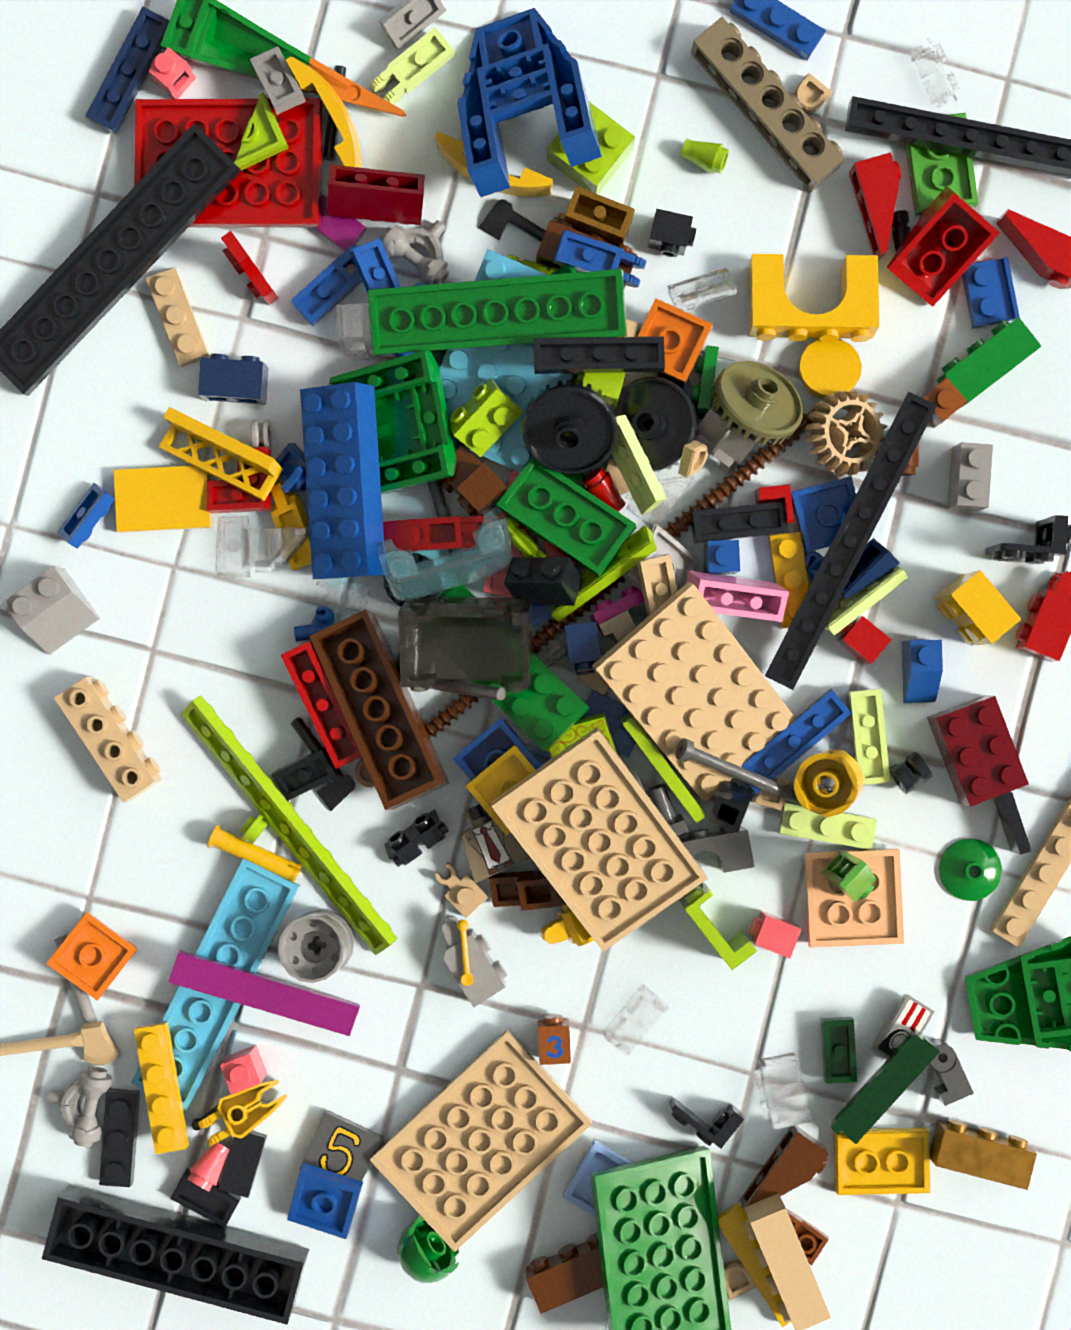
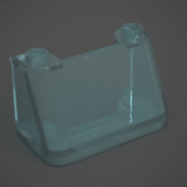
M497 507L483 511L481 526L477 530L471 531L475 547L415 564L411 549L406 551L398 549L391 539L376 543L381 567L392 595L398 600L410 601L505 572L512 561L510 532L505 516Z

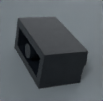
M512 557L504 584L518 605L574 606L582 578L570 557Z

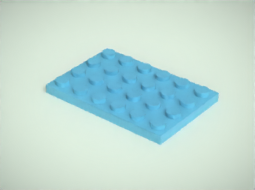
M487 249L475 281L547 274ZM534 343L449 349L446 351L440 366L449 421L452 413L469 401L474 389L479 384L485 383L489 378H492L499 389L521 406L524 412L483 454L484 457L519 473L532 458L522 437V423L527 404L530 403L532 397L535 398L541 388L545 390L548 384L550 388L555 387L559 380L564 385L567 380H570L571 383L574 373L534 374ZM452 433L453 443L462 446L464 443Z

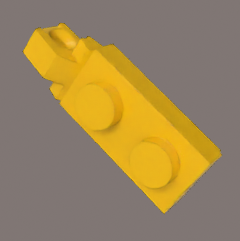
M280 482L271 489L275 504H273L274 511L270 513L290 567L294 571L312 564L309 520L298 494L295 495L294 492L285 493L281 489L285 482Z

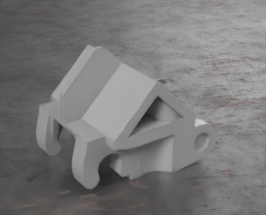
M713 405L698 425L699 431L696 433L699 436L696 441L707 446L708 453L720 461L718 467L726 472L734 461L740 465L755 445L754 440L756 436L751 433L746 440H743L742 433L739 435L735 434L739 426L734 422L726 428L725 425L728 421L720 420L724 410L714 412L716 406Z

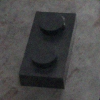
M324 746L276 770L271 776L286 801H289L336 778L341 771L339 768L335 769Z

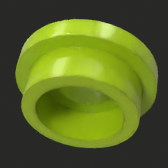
M260 814L257 819L252 815L240 829L244 833L241 840L245 842L247 839L252 844L268 825V823L262 820L264 816Z

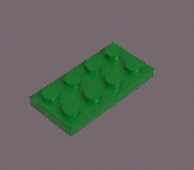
M533 457L496 504L497 509L599 578L637 528L636 523L561 473L542 466Z

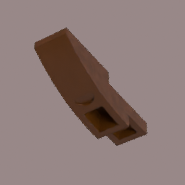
M540 870L497 873L489 877L493 907L521 906V911L567 905Z

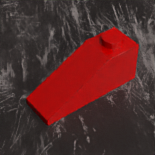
M891 152L855 162L849 171V177L873 255H878V260H881L888 250L899 180L901 179L900 166L897 161H893Z
M1007 209L998 218L996 223L1036 273L1048 280L1049 285L1058 289L1071 288V236Z

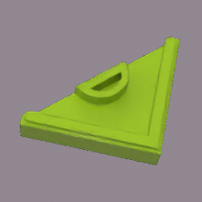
M264 92L258 95L259 100L252 118L248 121L241 140L242 145L236 161H234L241 170L289 148Z

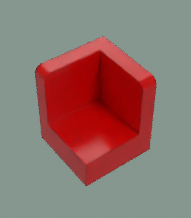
M790 484L759 487L754 491L756 504L784 501L786 523L790 525L794 522Z

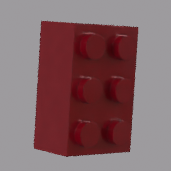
M984 695L927 717L961 805L971 807L1029 785L996 696Z

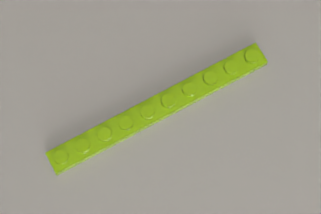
M201 695L192 700L180 715L260 814L264 816V819L375 956L391 946L398 938L392 932L390 925L379 916L372 907L371 902L354 885L351 877L341 869L333 859L330 851L324 848L313 834L312 829L294 811L292 804L286 801L274 786L271 778L265 775L256 764L253 756L235 738L233 731L218 717L214 708Z

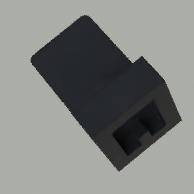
M674 1097L669 1101L670 1107L673 1110L671 1115L683 1126L686 1127L689 1123L697 1130L696 1135L708 1146L714 1143L722 1149L745 1120L741 1111L730 1103L726 1109L721 1108L712 1120L714 1125L710 1127Z

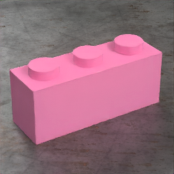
M688 571L686 583L691 582L697 587L715 613L782 622L789 591L777 583Z

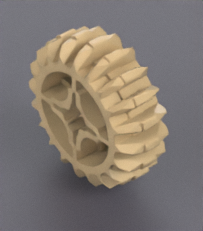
M843 390L835 392V395H826L823 401L817 402L814 405L815 411L807 416L812 423L806 425L804 429L811 432V436L807 437L804 441L812 443L813 448L808 453L818 455L815 464H825L824 471H835V475L838 476L845 474L852 476L858 472L867 471L870 468L869 465L872 464L881 446L880 443L885 438L882 435V430L886 429L888 425L880 423L879 419L882 418L884 413H876L874 411L877 403H868V395L862 394L858 396L857 391L846 393ZM839 409L848 411L846 416L841 419L835 420L832 418ZM851 447L860 448L852 458L845 457L846 451L850 450Z

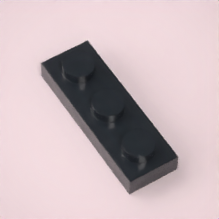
M784 501L690 512L694 544L788 533Z
M109 1088L106 1092L99 1185L131 1187L133 1185L140 1090Z

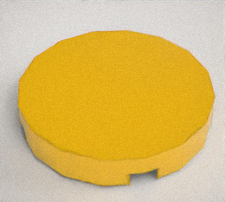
M819 339L805 349L799 361L798 374L806 390L814 396L823 399L826 395H835V392L843 390L846 393L853 391L861 377L862 364L859 354L847 342L841 339L824 342Z

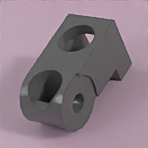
M931 1040L940 1049V1053L930 1063L941 1085L934 1088L938 1100L947 1106L974 1094L953 1048L943 1040Z

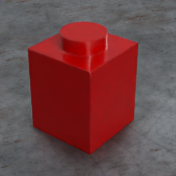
M864 616L857 617L839 631L842 635L837 639L842 646L864 664H872L892 640Z

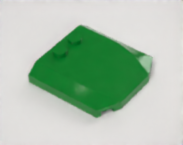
M422 350L330 377V385L357 382L374 386L381 495L454 476L457 463L440 368L431 351Z

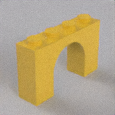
M752 254L748 265V337H757L761 341H770L776 337L788 338L790 341L819 338L824 342L836 341L838 338L851 339L853 342H865L873 339L879 329L878 255H846L840 268V304L827 313L809 314L796 308L789 301L785 293L784 254Z

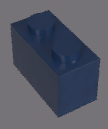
M214 353L210 354V358L200 357L198 395L204 401L266 405L269 368L256 356L245 355L241 356V360L229 359L228 355Z
M596 622L564 626V642L569 672L575 671L577 676L595 673L592 665L601 658Z

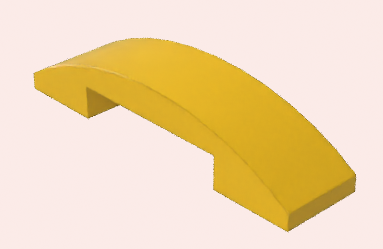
M293 57L287 58L286 62L301 89L308 92L314 89L317 90L340 131L344 141L334 148L344 166L362 168L361 149L357 132L341 98L331 85L314 69Z
M437 131L435 135L437 149L450 165L472 181L467 170L463 142ZM524 167L520 178L508 174L510 188L499 191V193L518 197L551 195L553 179Z

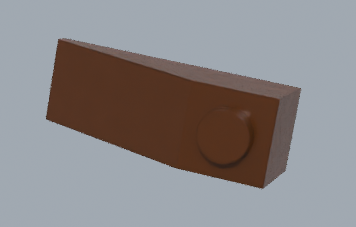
M793 1123L740 1198L743 1209L777 1193L782 1196L810 1181L816 1173H821L828 1162L827 1156L829 1153L825 1146Z

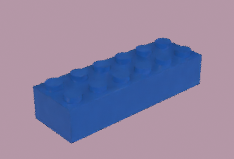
M352 382L300 389L312 578L339 579L386 575L374 386Z

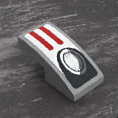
M904 994L890 1021L884 1022L871 1049L888 1058L915 1028L922 1033L935 1011L910 995Z

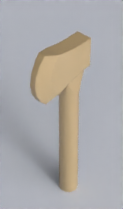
M103 1021L85 1023L79 1031L71 1034L0 1044V1056L63 1047H84V1061L95 1065L111 1063L119 1056V1051L110 1038Z

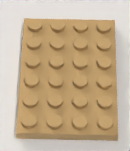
M691 582L686 583L592 665L704 803L721 789L724 781H730L734 777L691 759L686 762L676 759V748L683 738L693 741L695 748L741 767L796 719L697 587Z
M598 727L490 802L493 810L602 951L614 945L708 879Z
M507 1029L386 1141L370 1158V1161L447 1245L456 1252L593 1123L590 1117Z

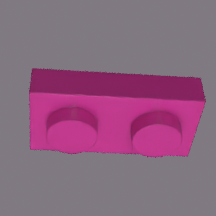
M632 586L621 592L622 599L612 603L609 598L595 605L594 609L596 612L589 616L591 622H596L598 626L618 614L644 602L643 592L637 587Z

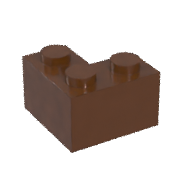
M463 444L455 451L457 463L454 476L437 480V482L449 494L455 491L460 496L457 501L470 516H473L475 513L478 516H484L499 502L507 488L505 483L484 462L481 463Z

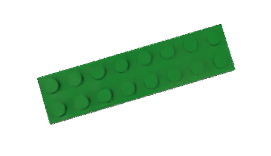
M623 269L368 290L373 355L410 353L422 350L436 351L534 343V338L627 336Z

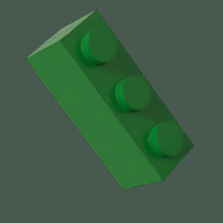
M1020 317L1011 323L1007 319L1003 320L991 330V333L994 335L986 342L980 338L966 349L969 353L966 358L960 361L955 357L941 368L945 374L938 378L937 382L940 383L945 378H948L967 400L963 406L1042 347Z

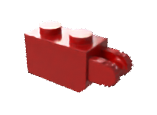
M1068 571L1055 573L1050 578L1051 581L1045 590H1039L1037 594L1034 593L1027 605V610L1030 612L1026 622L1021 623L1016 632L1015 639L1018 640L1016 649L1049 662L1061 660L1071 635V572Z

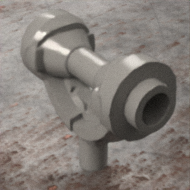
M436 220L428 231L422 227L403 230L398 225L392 229L387 227L383 231L380 239L388 257H404L416 266L423 284H443L448 277L449 271L446 270L448 263L444 261L440 241L437 239L446 229L441 221ZM410 244L422 246L428 253V257H423L411 248Z
M89 1067L88 1071L82 1072L80 1078L75 1080L64 1092L51 1089L47 1094V1102L60 1105V1114H62L66 1125L70 1128L68 1136L74 1140V1144L77 1146L89 1147L93 1145V1142H97L101 1138L102 1130L101 1126H98L95 1114L98 1099L103 1093L108 1091L112 1082V1076L107 1074L105 1068ZM84 1093L86 1098L81 1115L78 1112V1101Z

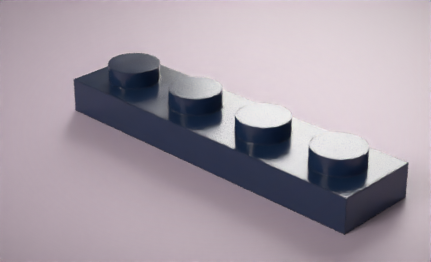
M142 6L85 115L88 121L116 135L149 73L152 61L162 48L160 45L170 20Z

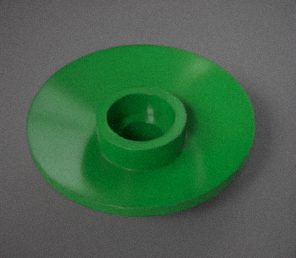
M962 839L950 845L943 853L939 864V875L943 886L953 896L966 901H976L987 897L996 889L1001 879L1002 865L997 852L989 844L978 839ZM976 865L978 867V874L971 877L969 869Z

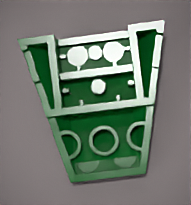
M1071 936L965 976L976 1040L1013 1045L1026 1044L1034 1045L1038 1048L1049 1049L1051 1047L1071 1051Z

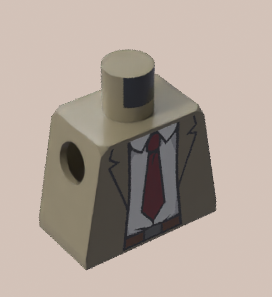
M480 803L465 810L473 827L463 831L461 835L475 883L530 858L514 835L510 832L506 836L494 820L489 818Z

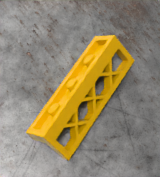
M171 407L168 408L163 418L171 426L158 446L161 450L262 501L266 500L283 470L274 458ZM179 432L187 435L189 446L180 449L171 446ZM208 446L212 447L215 458L205 462L200 461L197 450ZM233 459L238 460L241 471L230 475L226 474L222 463ZM259 472L268 475L260 490L250 485L248 476Z

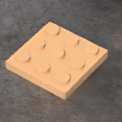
M900 849L844 850L864 861L876 877L875 882L872 884L874 886L872 892L865 899H858L856 902L849 899L821 873L841 851L804 852L808 946L810 948L904 944Z

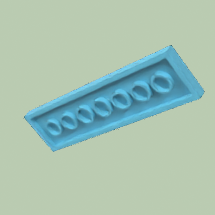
M243 858L195 955L257 973L300 884L293 883ZM179 986L161 1023L168 1022L182 1106L187 1111L241 1004ZM139 1065L131 1083L144 1089Z

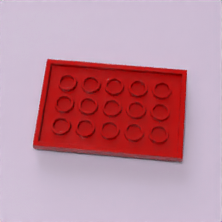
M259 98L136 99L134 186L193 123L233 162L236 161L242 145V137L249 119L253 116ZM267 98L289 148L242 170L188 228L321 227L323 110L321 99L305 98L306 102L277 115L269 98Z

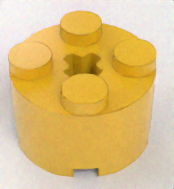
M825 749L816 752L802 762L794 780V791L800 804L807 810L825 817L836 816L846 811L858 799L863 790L862 770L857 761L844 750ZM826 778L833 779L835 784L832 787L830 785L825 786L823 780Z

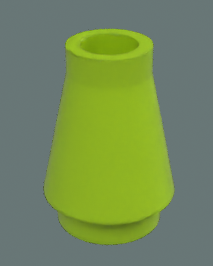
M688 138L685 140L681 151V157L688 159L712 175L714 172L719 174L723 172L729 156V149L724 148L722 143L695 141Z

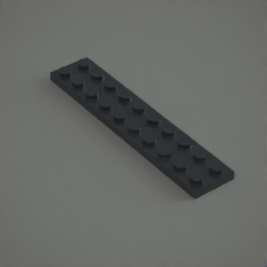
M195 123L0 329V371L23 395L29 396L242 171Z

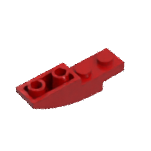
M492 515L437 517L383 522L385 554L493 547Z

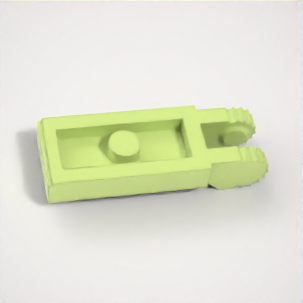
M433 28L389 63L387 69L371 82L370 87L375 93H378L388 86L394 78L399 84L385 95L384 100L395 105L396 102L403 98L405 93H410L455 56V51L439 31Z

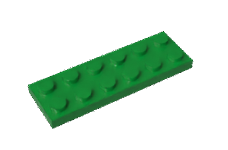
M457 578L413 622L472 682L504 688L506 696L503 700H491L544 753H547L590 709Z

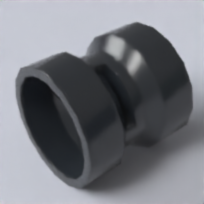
M915 751L906 756V760L903 763H895L889 767L892 779L904 794L914 790L917 783L926 782L932 778L929 767Z

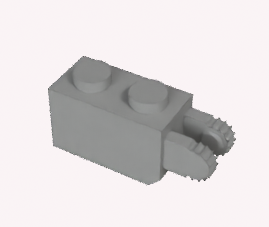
M449 916L443 920V925H441L442 934L445 935L444 938L449 944L446 947L443 961L474 1008L506 988V980L504 978L508 974L499 960L494 962L490 957L488 951L491 950V947L482 934L477 936L472 929L468 933L466 931L469 970L474 979L470 986H464L461 983L463 962L460 931L456 927V923L459 920L457 917Z

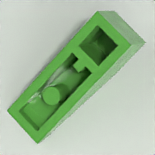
M843 849L821 872L854 902L858 899H865L874 888L872 884L876 880V877L864 861Z

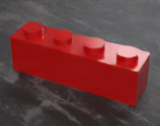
M308 641L281 654L280 656L335 769L362 757L312 642Z

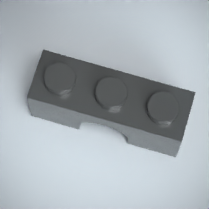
M721 826V831L708 833V829H700L689 832L690 837L680 839L693 858L702 851L714 852L718 857L720 870L723 873L755 867L748 830L744 827H740L738 833Z

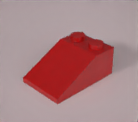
M946 186L921 215L887 265V269L933 307L1000 232Z

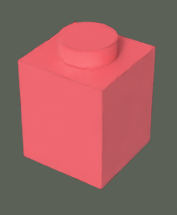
M762 911L760 917H754L749 934L752 935L751 941L755 945L791 958L802 929L797 924Z
M257 1045L227 1056L220 1064L231 1095L260 1084L267 1075Z

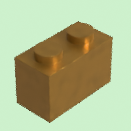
M576 186L566 210L564 221L573 224L575 230L586 234L587 231L597 233L604 238L603 241L612 245L616 243L624 244L633 221L635 209Z

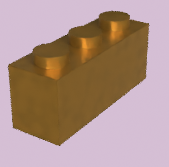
M948 1119V1123L937 1120L930 1146V1160L937 1167L1028 1190L1037 1153L1028 1145V1141L1021 1137L1009 1135L1008 1139L997 1136L998 1133L983 1127H979L978 1131L968 1129L965 1123L953 1119Z

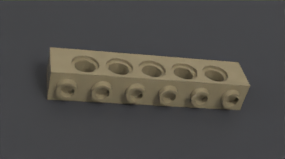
M722 16L693 41L691 49L693 57L810 193L840 168L845 158L842 156L843 153L839 145L835 141L827 139L822 133L820 123L814 117L809 118L803 111L800 100L793 93L789 94L784 89L778 74L766 68L761 62L762 59L758 51L752 46H747L741 39L739 29L733 23H728ZM730 52L736 59L726 60L723 58L722 53ZM746 75L752 76L756 83L747 84L742 80V77ZM771 99L775 102L776 107L768 108L762 103V100ZM790 122L794 124L796 131L790 132L785 130L782 123ZM803 146H812L817 154H806Z

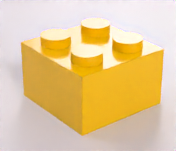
M981 570L961 575L935 597L939 603L937 606L939 612L947 620L952 619L959 627L957 630L959 636L967 644H992L1021 620Z

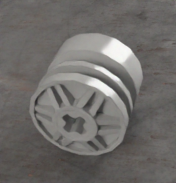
M317 910L295 919L286 926L279 938L278 954L281 965L290 976L301 982L315 983L326 980L344 967L352 956L355 941L352 928L342 916L327 910ZM320 939V942L326 943V947L321 949L320 946H315L314 941Z

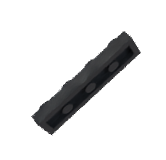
M664 336L534 338V374L664 372L665 369Z

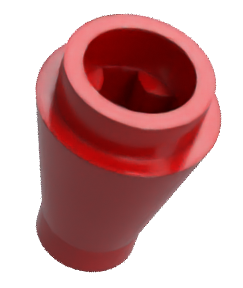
M602 467L592 471L582 481L586 491L619 512L626 505L610 472H605Z

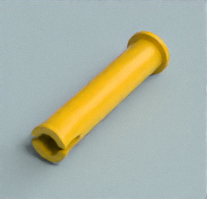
M217 825L213 830L207 844L208 848L213 846L240 859L244 858L293 883L295 882L301 870V864H297L251 842H244L240 837L220 829L221 825Z

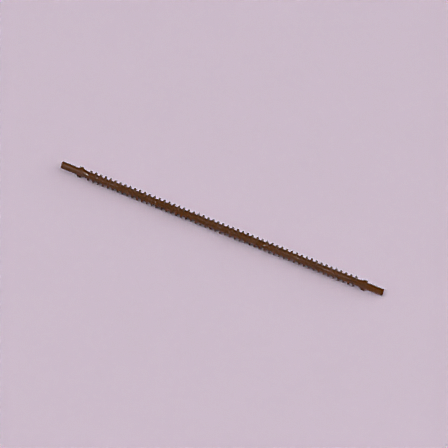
M815 408L807 414L803 413L800 425L788 440L785 438L780 445L777 443L772 445V443L767 442L765 449L759 448L758 454H752L750 461L744 460V466H737V472L731 471V476L729 478L725 476L722 484L717 482L716 489L710 488V494L704 493L701 501L696 499L695 506L689 505L688 512L682 511V517L676 516L673 524L668 522V528L662 529L673 538L676 536L680 538L682 531L688 532L687 527L691 525L690 512L710 508L716 509L715 504L717 502L722 504V498H729V493L731 491L736 492L738 485L743 487V481H750L751 474L757 475V470L759 468L763 470L765 463H772V457H779L778 452L784 453L786 446L792 447V441H799V436L807 431L804 427L812 423L807 416L814 412ZM623 576L619 577L560 622L550 619L548 626L542 625L543 630L541 632L536 630V636H529V641L523 643L533 653L536 650L541 652L542 645L548 646V641L550 639L555 640L557 633L562 635L564 626H568L570 622L576 623V618L578 616L582 618L585 610L590 612L591 605H597V600L599 599L603 601L606 593L611 595V589H618L617 584L619 582L625 583V578ZM458 694V700L452 699V704L450 706L446 704L443 712L438 710L437 717H430L431 722L423 723L429 737H437V731L443 732L444 725L450 726L452 719L458 720L457 715L459 713L465 714L464 709L467 707L471 709L472 702L478 703L479 697Z

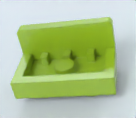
M489 378L485 383L479 384L474 389L472 397L464 406L458 407L452 413L449 421L450 429L457 439L479 457H482L524 411L521 406L499 389L492 378Z

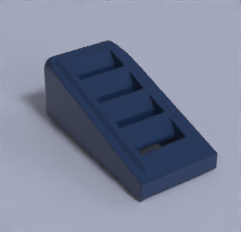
M871 539L867 543L849 579L850 582L846 585L842 595L848 599L893 570L900 562L877 540Z

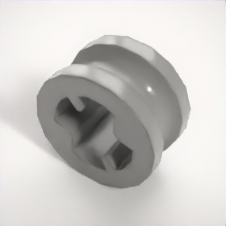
M257 420L252 421L251 439L254 448L259 447V445L271 447L272 433L269 420H264L263 423H258Z

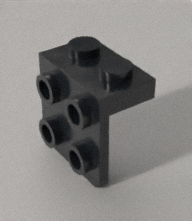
M1054 515L1037 521L1034 545L999 543L987 547L985 554L994 555L993 560L1001 562H1012L1013 559L1025 558V563L1027 564L1054 562V557L1066 554V543L1068 544L1071 539V525L1068 524L1069 516Z

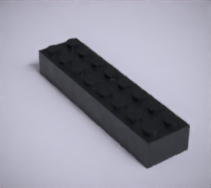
M69 1185L57 1198L41 1259L288 1325L294 1310L309 1249L229 1227L223 1228L218 1224Z

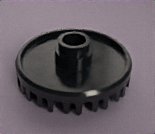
M644 377L630 382L621 389L614 412H617V417L626 415L644 454L648 457L653 472H661L660 470L671 469L673 465H679L678 461L681 460L684 445L697 440L698 436L695 434L699 431L697 426L699 415L696 414L698 409L693 405L692 398L687 394V391L672 381L660 377ZM654 419L653 427L648 430V422Z
M559 380L557 385L552 388L548 384L545 390L541 388L535 398L532 397L530 403L527 404L522 423L524 444L528 452L538 463L552 471L563 474H578L590 471L601 465L610 456L616 445L618 423L617 412H614V404L610 406L607 395L602 396L601 389L595 392L591 390V384L589 383L583 387V381L581 380L578 385H570V380H567L565 385Z

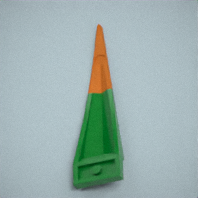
M217 0L176 1L160 45L164 50L169 47L179 56L192 60L194 63L258 79L250 59L275 47H279L285 60L293 57L319 73L331 85L343 102L401 117L407 116L404 110L313 59ZM316 89L312 90L311 92H308L319 95Z

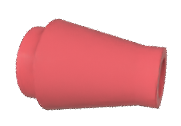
M219 1143L209 1147L189 1170L191 1174L187 1180L209 1192L213 1185H217L226 1156L230 1150Z

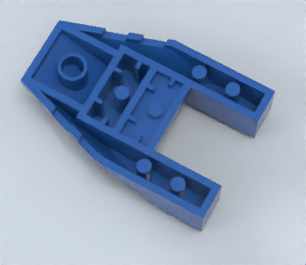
M532 8L476 28L469 55L471 64L469 72L464 74L462 82L464 91L462 97L458 98L457 105L467 170L480 198L510 188L500 122L553 104L560 141L571 167L602 157L579 64L568 53L562 41L556 38L552 29L538 11Z

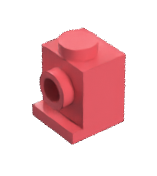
M169 47L164 53H160L154 58L149 69V73L152 76L151 80L173 99H179L196 78L189 64ZM183 74V76L181 77V79H180V80L176 83V85L174 86L173 84H174V83L177 81V79Z

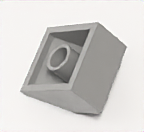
M52 566L2 602L20 629L49 655L101 619L66 569Z

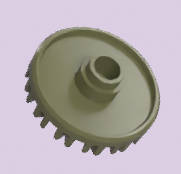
M739 361L729 364L722 370L712 387L710 396H715L712 404L716 406L714 412L724 410L720 420L728 421L725 425L726 428L732 422L736 423L739 427L735 434L739 435L742 433L743 440H746L752 433L756 436L755 444L760 442L764 446L771 439L772 445L776 443L780 445L785 438L788 440L803 419V405L795 387L785 376L765 364L754 361Z

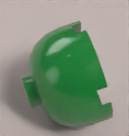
M421 1215L401 1233L397 1245L398 1259L403 1271L415 1281L420 1283L438 1282L446 1278L458 1267L459 1262L456 1263L455 1256L459 1254V1249L454 1252Z

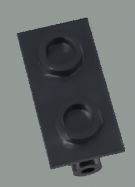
M435 809L429 813L421 814L411 826L404 831L394 833L388 839V842L384 844L388 858L392 859L397 867L402 864L406 866L423 854L417 844L422 841L426 848L430 849L446 838L445 834L449 832V829L443 821H440Z

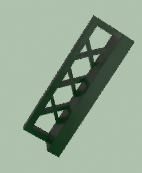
M915 1028L832 1119L830 1128L837 1134L842 1131L853 1143L857 1144L940 1053V1049Z

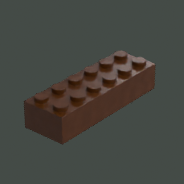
M365 609L309 636L384 809H397L450 784L406 683L398 671L397 663L375 614Z

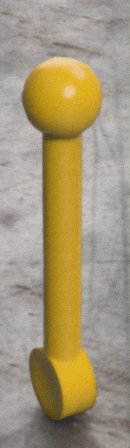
M461 919L456 923V927L460 931L463 962L461 983L464 986H470L474 978L469 970L466 935L469 924L466 920Z

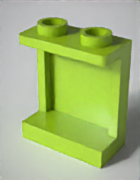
M703 882L685 894L679 901L733 971L755 954L757 950L742 931L727 942L700 908L704 902L714 895Z

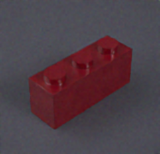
M330 164L327 215L340 218L394 222L404 225H421L425 175Z

